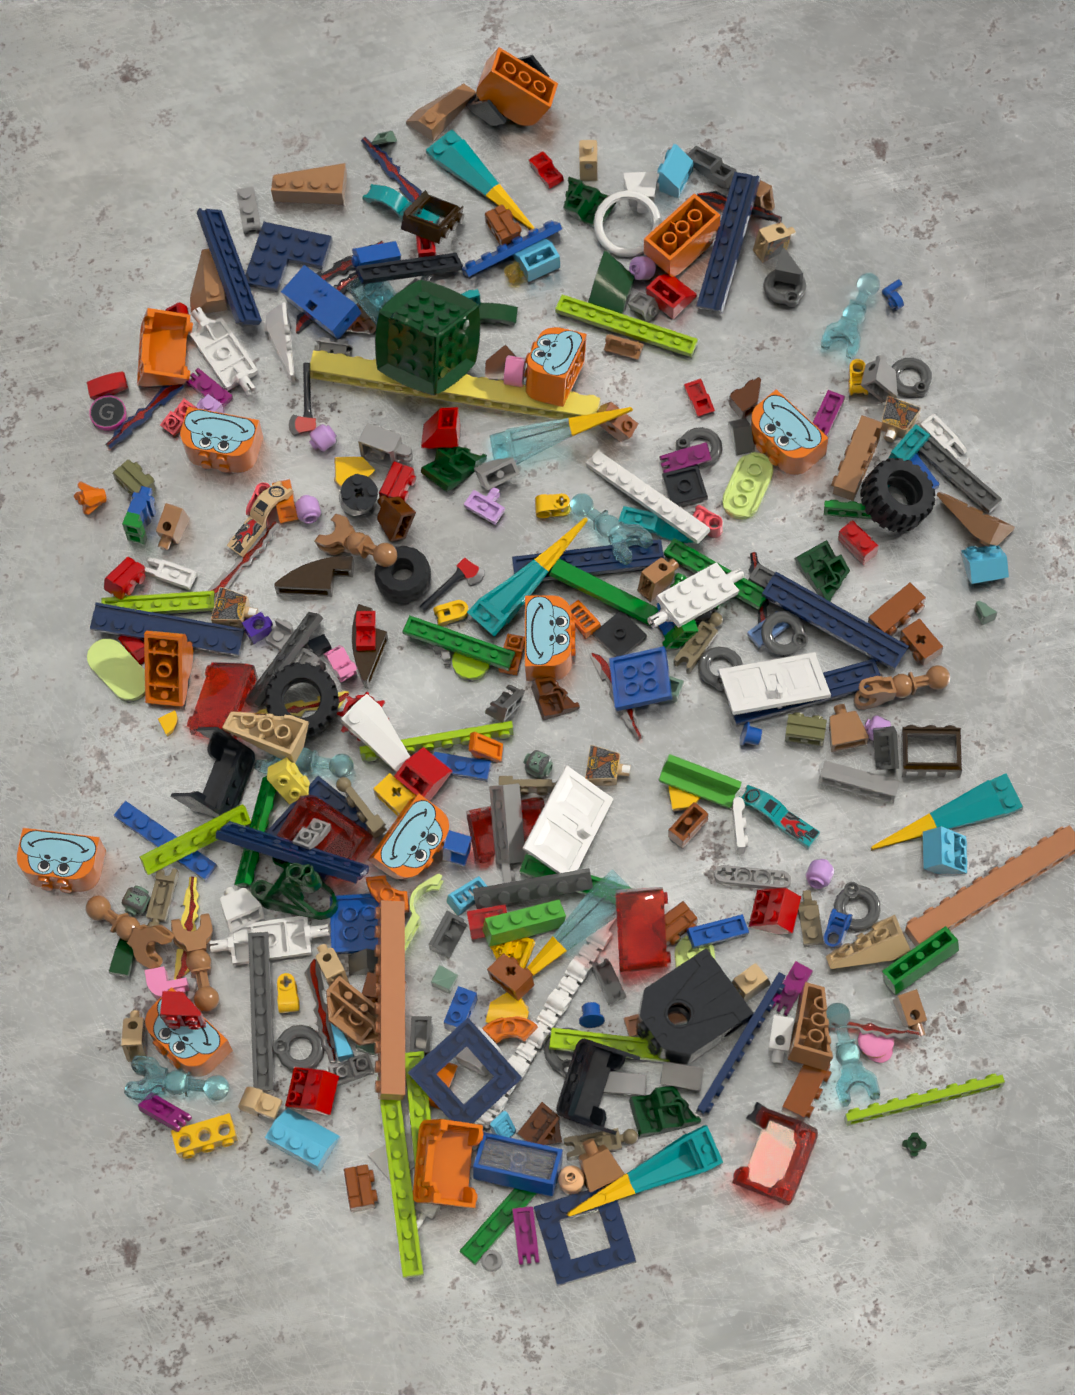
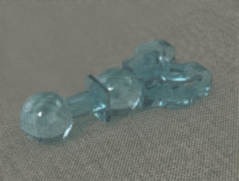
M864 273L858 278L857 289L859 293L856 299H850L849 305L843 310L842 317L838 322L827 326L821 340V348L828 350L834 342L843 341L848 346L846 357L851 360L855 358L861 341L860 333L858 332L859 325L865 320L867 305L865 303L868 297L876 294L880 288L879 278L875 274Z
M579 493L571 499L570 509L572 513L578 517L587 516L593 521L594 530L598 531L601 536L608 538L609 543L613 546L614 558L622 564L628 565L632 562V552L628 547L639 545L646 549L653 544L652 535L641 525H628L622 521L619 522L615 516L608 515L607 510H604L602 513L597 511L589 495Z
M303 748L295 763L301 772L311 770L312 773H315L317 768L330 770L332 775L337 778L348 777L354 769L353 760L346 754H337L331 759L319 757L317 750L312 751L308 748ZM273 755L270 759L258 760L255 764V770L259 773L267 774L268 767L282 759Z
M832 1003L827 1007L826 1014L827 1019H829V1025L835 1028L839 1043L835 1044V1048H837L835 1052L836 1059L842 1065L840 1068L841 1077L835 1087L839 1103L842 1107H847L850 1104V1089L855 1085L864 1087L870 1099H879L880 1090L877 1077L874 1073L865 1069L862 1061H860L861 1051L855 1044L856 1039L850 1040L847 1028L851 1018L850 1010L843 1003Z
M135 1056L132 1059L131 1067L134 1072L145 1075V1077L140 1081H129L124 1090L128 1098L141 1101L150 1100L158 1094L165 1095L166 1090L172 1095L185 1093V1097H188L189 1090L204 1092L209 1099L219 1101L227 1096L229 1083L221 1075H212L207 1080L192 1079L190 1071L187 1074L181 1070L169 1072L168 1068L160 1066L153 1057Z

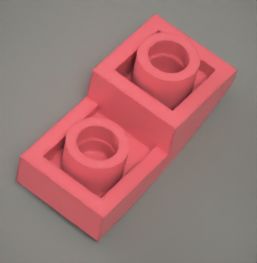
M183 399L174 412L170 411L160 426L175 436L181 431L187 408L196 407L186 399Z

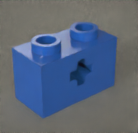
M460 986L457 987L443 1022L445 1029L454 1031L463 1021L471 1018L478 1001L477 992Z

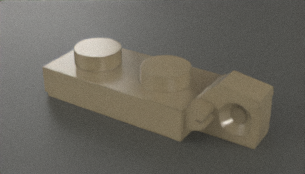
M805 890L802 894L803 902H800L798 909L803 946L821 945L824 942L817 900L812 901L811 890Z

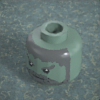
M534 750L531 754L527 753L523 761L526 764V772L537 778L547 777L553 767L551 757L539 750Z
M137 885L128 888L121 902L125 908L124 911L132 916L143 914L151 899L148 895L149 892Z

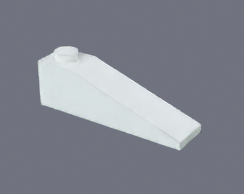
M286 302L266 314L267 321H263L264 331L268 332L269 339L291 383L296 384L290 320Z
M368 694L355 703L341 718V723L396 772L410 758L382 707Z

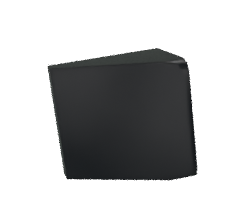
M325 634L308 641L312 653L317 656H321L332 649Z

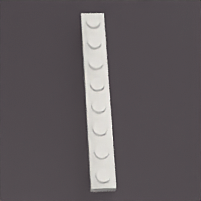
M599 450L586 462L589 469L695 543L699 544L710 532V528Z

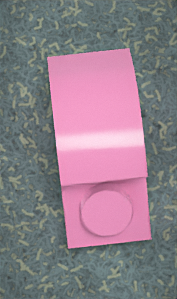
M507 356L504 370V385L523 387L526 358Z
M339 645L324 653L330 668L340 683L357 674V667L350 660L343 646Z
M165 967L145 970L147 986L157 1000L162 997V991H168L171 987L175 991H180L184 994L186 991H190L187 978L168 981Z

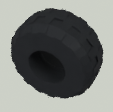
M396 546L397 559L393 565L382 567L376 564L374 571L375 582L380 593L385 598L396 603H409L419 599L427 592L431 583V568L425 555L418 551V549L408 546ZM401 569L413 572L405 580H398L393 577L394 573Z

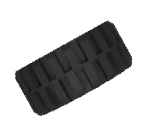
M888 458L885 461H881L865 477L861 485L862 489L860 490V496L863 497L861 499L862 506H865V512L872 517L871 520L874 523L877 522L881 528L884 529L886 527L888 531L892 532L897 530L899 533L911 531L932 512L936 501L934 498L936 496L935 489H932V480L928 479V474L923 472L919 465L912 464L910 460L903 461V458ZM887 485L899 489L905 495L908 505L894 499Z
M296 662L292 666H284V669L278 670L274 674V678L270 679L268 683L269 686L265 692V706L268 714H273L274 716L291 715L284 705L285 693L295 684H311L320 694V705L314 714L300 719L309 722L306 736L313 737L318 732L322 733L328 725L332 724L338 712L339 696L334 680H332L327 671H323L321 667L313 666L311 663L305 662V664H300V662Z

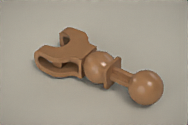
M335 514L331 518L335 530L329 535L319 534L314 540L317 547L329 555L347 552L361 556L363 559H366L368 555H372L374 561L382 567L393 565L397 559V551L393 545L389 543L375 545L368 535L355 532L347 517L340 514Z
M936 665L928 669L926 675L914 677L913 673L909 672L908 675L898 674L893 678L891 676L866 678L860 682L859 691L855 694L853 701L858 709L866 710L894 700L895 696L905 698L910 694L915 695L917 688L929 686L932 689L941 690L949 684L950 673L945 667ZM859 698H869V701L862 703L859 701Z
M94 896L88 900L86 904L87 915L93 920L100 921L105 919L112 924L111 932H117V935L122 940L128 941L127 944L132 947L134 956L140 964L149 969L161 967L163 959L156 953L155 944L156 942L160 944L171 943L174 934L163 925H154L152 927L145 924L140 925L139 921L129 916L128 913L118 915L111 910L109 900L103 896Z
M208 913L200 915V927L195 931H187L183 928L180 919L171 920V930L174 934L173 942L178 948L186 952V965L191 971V978H196L198 990L194 994V1004L201 1011H212L219 1003V994L214 988L210 987L208 975L211 974V958L207 953L206 946L213 935L210 915Z

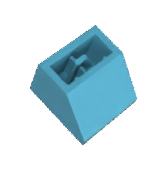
M673 144L671 150H667L664 163L659 165L657 183H659L660 192L679 198L693 171V160L676 144Z
M545 238L513 254L528 282L560 268V255L552 242Z
M990 545L989 547L970 546L965 550H961L967 578L972 584L1009 577L1007 555L999 545Z
M942 826L923 831V866L925 870L936 874H967L966 836Z

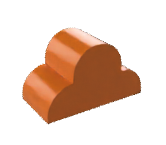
M146 631L144 633L145 703L183 707L193 664V645L191 642H187L186 634Z

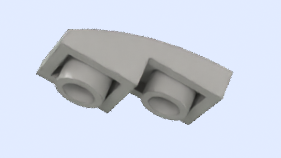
M313 818L307 828L302 827L294 838L293 844L309 850L314 848L332 829L331 824Z
M365 1053L351 1057L348 1061L328 1067V1071L339 1076L337 1086L373 1073L374 1068L369 1054Z
M610 1072L604 1093L645 1095L647 1075Z

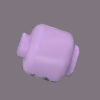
M638 256L631 260L629 271L635 276L636 280H647L654 276L656 265L649 257Z
M321 424L310 432L311 440L309 443L315 450L319 448L320 451L324 452L336 443L335 438L337 435L329 425Z
M303 495L295 503L297 517L300 521L311 524L320 517L321 509L317 498Z
M877 715L873 716L871 720L867 719L864 724L868 739L874 741L873 728L891 726L889 720Z
M826 859L813 860L806 872V879L809 885L816 889L827 887L833 877L834 868Z

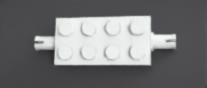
M200 307L196 308L198 313L194 309L191 315L199 325L198 329L190 334L191 339L226 390L229 391L240 384L246 395H251L250 390L254 393L257 388L250 381V378L259 374L258 369L223 318L211 320L206 317Z
M717 562L658 594L656 600L660 604V612L648 617V623H654L651 625L652 628H656L664 622H674L678 628L738 595L739 590L734 583L744 578L743 571L740 568H736L726 574Z
M303 916L255 922L232 933L229 932L227 939L210 940L211 953L229 950L232 955L233 966L249 964L248 933L268 932L270 961L312 955V938L329 937L328 924L310 927L308 918Z

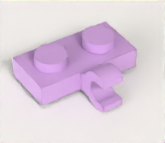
M495 487L491 488L487 496L473 490L464 503L466 509L496 525L505 512V507L495 502L500 496V490Z

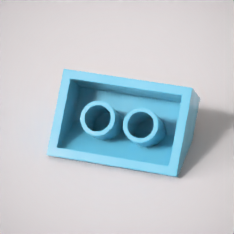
M287 1108L274 1121L265 1136L268 1144L319 1172L340 1138L339 1135L290 1108Z

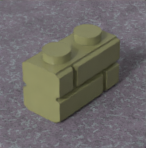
M129 459L112 473L115 481L131 496L133 492L139 493L141 486L151 488L153 492L156 489L153 477L148 473L145 475L142 472V467L137 462L133 463Z
M798 712L788 714L785 741L823 747L827 719H823L819 715L806 717Z

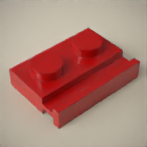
M506 904L467 911L471 940L485 937L483 933L485 918L507 913Z

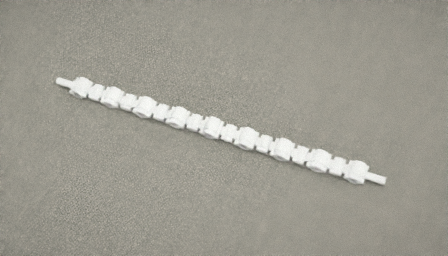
M615 911L610 912L602 926L595 924L586 939L589 945L584 944L578 953L581 956L580 958L575 956L565 972L568 978L563 976L558 984L560 990L554 989L544 1004L547 1011L542 1009L537 1017L539 1023L534 1022L538 1028L526 1039V1044L521 1042L515 1052L518 1056L512 1055L508 1059V1062L520 1074L522 1079L530 1066L526 1063L527 1060L531 1062L537 1053L534 1050L535 1047L539 1050L551 1033L547 1028H553L558 1020L556 1014L562 1016L572 1000L568 995L573 996L579 987L577 981L582 984L592 969V965L589 962L594 963L600 954L597 950L603 951L610 942L613 933L609 929L618 916ZM515 1086L512 1087L506 1094L510 1096ZM505 1095L475 1121V1124L483 1125V1129H489L490 1123L494 1120L492 1115L497 1117L502 1112L508 1098ZM480 1143L477 1146H472V1149L476 1151ZM417 1203L415 1210L419 1211L416 1217L418 1229L426 1217L433 1219L436 1216L441 1205Z

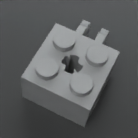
M366 424L358 440L361 457L387 468H391L394 461L398 463L399 461H405V463L412 462V449L402 444V437L398 432L383 429L378 424Z

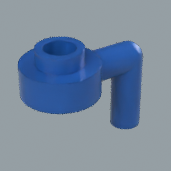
M900 279L882 290V294L888 298L887 303L889 307L895 310H899L904 306L903 299L898 292L894 291L902 286Z

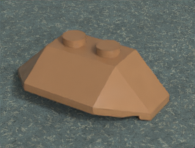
M338 976L326 990L328 1021L359 1046L375 1044V1041H378V1034H375V1022H378V1014H375V1004L342 977Z

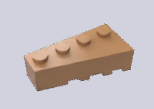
M861 415L857 428L853 431L852 441L845 450L844 455L846 456L844 461L841 460L839 464V474L834 476L831 486L834 487V495L854 501L879 443L883 422Z
M805 982L799 994L787 1060L827 1071L833 1059V1053L830 1047L831 1036H829L828 1031L829 1019H827L825 987Z

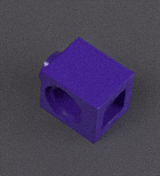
M259 612L242 622L245 633L254 645L268 637L272 631L271 626H273V623L269 616L265 617L262 612ZM263 625L261 629H255L256 626Z

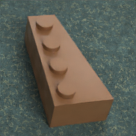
M342 163L273 175L271 186L273 202L344 205L347 181L346 164Z

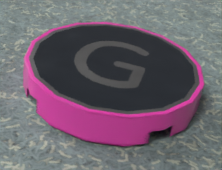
M103 396L91 405L90 419L100 430H114L125 421L126 408L119 398Z

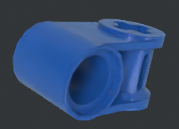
M832 909L824 934V942L829 947L836 949L842 946L852 921V914L846 915L837 912V909ZM832 934H837L839 937L838 942L835 944L829 942V937Z

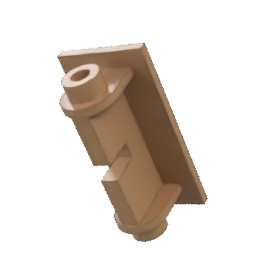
M609 334L605 339L604 351L638 360L644 344L639 343V341L635 342Z

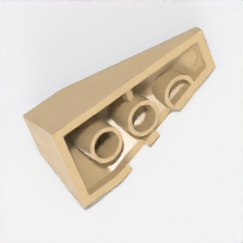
M230 712L222 728L280 759L287 757L292 763H296L304 747L309 722L292 715L274 716L273 714L255 715L248 712Z
M893 915L877 922L872 926L873 930L867 934L860 933L857 935L856 941L852 944L846 943L827 955L826 958L830 969L892 961L901 958L911 951L896 916Z

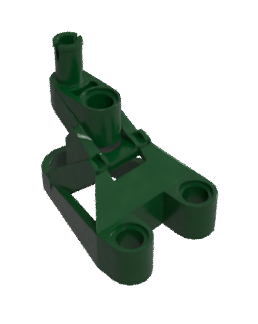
M272 857L273 863L280 873L276 882L271 884L265 880H257L251 885L250 891L252 895L261 903L262 907L269 910L317 920H326L332 917L338 909V900L335 893L321 880L319 874L309 864L303 866L299 863L287 861L281 863L284 860ZM321 888L333 899V903L328 910L318 912L303 901L304 896L302 892L314 893ZM283 894L295 905L273 900L272 898L273 896L279 898Z

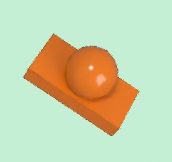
M477 732L470 733L469 752L475 758H486L496 763L502 761L503 743Z

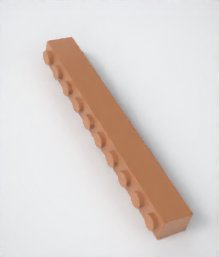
M1068 825L1065 828L1062 826L1053 832L1054 835L1049 838L1047 836L1043 837L1037 842L1038 845L1033 848L1030 846L1025 848L1020 856L1009 858L1004 866L993 868L986 877H978L972 882L973 885L966 888L964 886L956 892L957 895L952 898H944L936 908L930 907L923 912V916L910 919L907 922L905 933L914 946L917 947L946 926L950 931L1071 857L1075 854V832L1072 827Z
M381 900L378 907H375V919H378V926H375V938H378V945H375V957H378V964H375V976H378V983H375V995H378V1002H375V1014H378V1022H375V1034H378V1041H375V1053H378V1061H375V1073H378V1080L375 1081V1093H378V1099L402 1100L405 1096V901Z

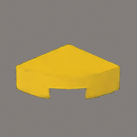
M175 710L158 718L166 736L173 733L176 727L178 717Z

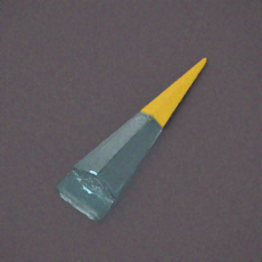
M628 407L506 429V431L489 435L493 458L497 460L513 457L516 465L570 437L632 412L633 409Z
M612 869L599 883L597 882L527 968L534 976L582 940L625 913L640 898L639 895Z

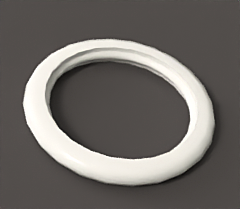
M630 190L619 191L608 196L599 205L594 217V232L599 243L608 252L621 257H635L644 254V243L634 248H620L611 243L605 236L603 217L607 209L620 200H636L649 210L653 222L652 231L661 224V215L655 203L646 195Z

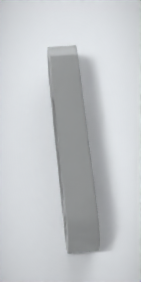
M720 865L714 872V879L721 885L759 889L786 887L788 889L791 884V876L787 872L779 870ZM721 871H725L726 875H732V871L735 872L734 880H731V876H725V879H722L721 875L718 874H721ZM744 872L748 875V879L740 881L737 875ZM758 875H766L768 881L766 883H759L757 881ZM771 875L774 876L773 884H770ZM780 877H784V880L788 882H784V885H781L780 881L776 880H780Z

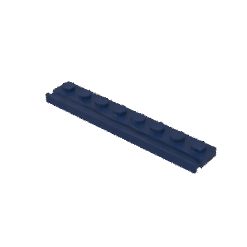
M734 172L696 305L698 309L723 313L761 180L760 176Z
M199 208L196 213L236 324L243 322L246 325L259 326L262 320L222 210L207 208L202 210V208Z
M658 539L565 550L559 559L591 575L646 569L658 559L664 558L662 541ZM542 553L513 556L514 574ZM552 568L546 574L542 581L556 580L555 578L549 576Z
M777 571L762 592L764 598L894 671L909 647Z
M95 602L90 630L143 640L146 631L186 634L187 642L192 643L193 649L237 657L240 655L245 632L243 628Z
M871 659L823 672L831 698L782 706L781 709L775 707L736 715L732 713L735 725H743L746 721L754 722L855 694L859 691L858 687L863 679L881 676L876 661Z
M231 821L221 827L220 831H216V839L290 863H299L303 866L309 864L310 867L313 866L315 871L355 884L357 880H361L369 873V865L316 848L309 850L293 844L291 840Z
M778 972L695 1112L697 1115L703 1117L705 1113L709 1114L714 1106V1103H712L715 1095L719 1097L725 1088L722 1083L725 1078L728 1080L731 1078L735 1071L732 1068L736 1061L740 1063L745 1054L742 1051L746 1044L750 1046L755 1037L752 1033L756 1027L760 1029L765 1021V1018L762 1016L766 1010L768 1012L771 1011L775 1004V1001H773L776 994L780 995L785 987L783 981L786 975Z

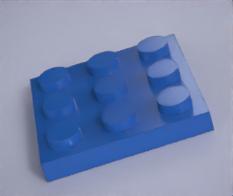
M665 646L609 658L616 711L672 700Z
M371 894L337 895L338 909L330 917L331 948H334L336 954H353L366 948L375 950V945H378V938H375V926H378V919H375V907H378L379 903ZM330 897V907H331V905H332V903H333V899Z

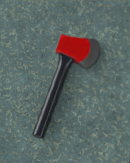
M303 363V417L293 414L289 420V430L294 436L313 431L316 428V418H313L311 411L310 363Z
M466 558L462 559L456 565L457 570L453 576L418 608L424 613L463 577H465L469 585L477 584L484 576V569Z

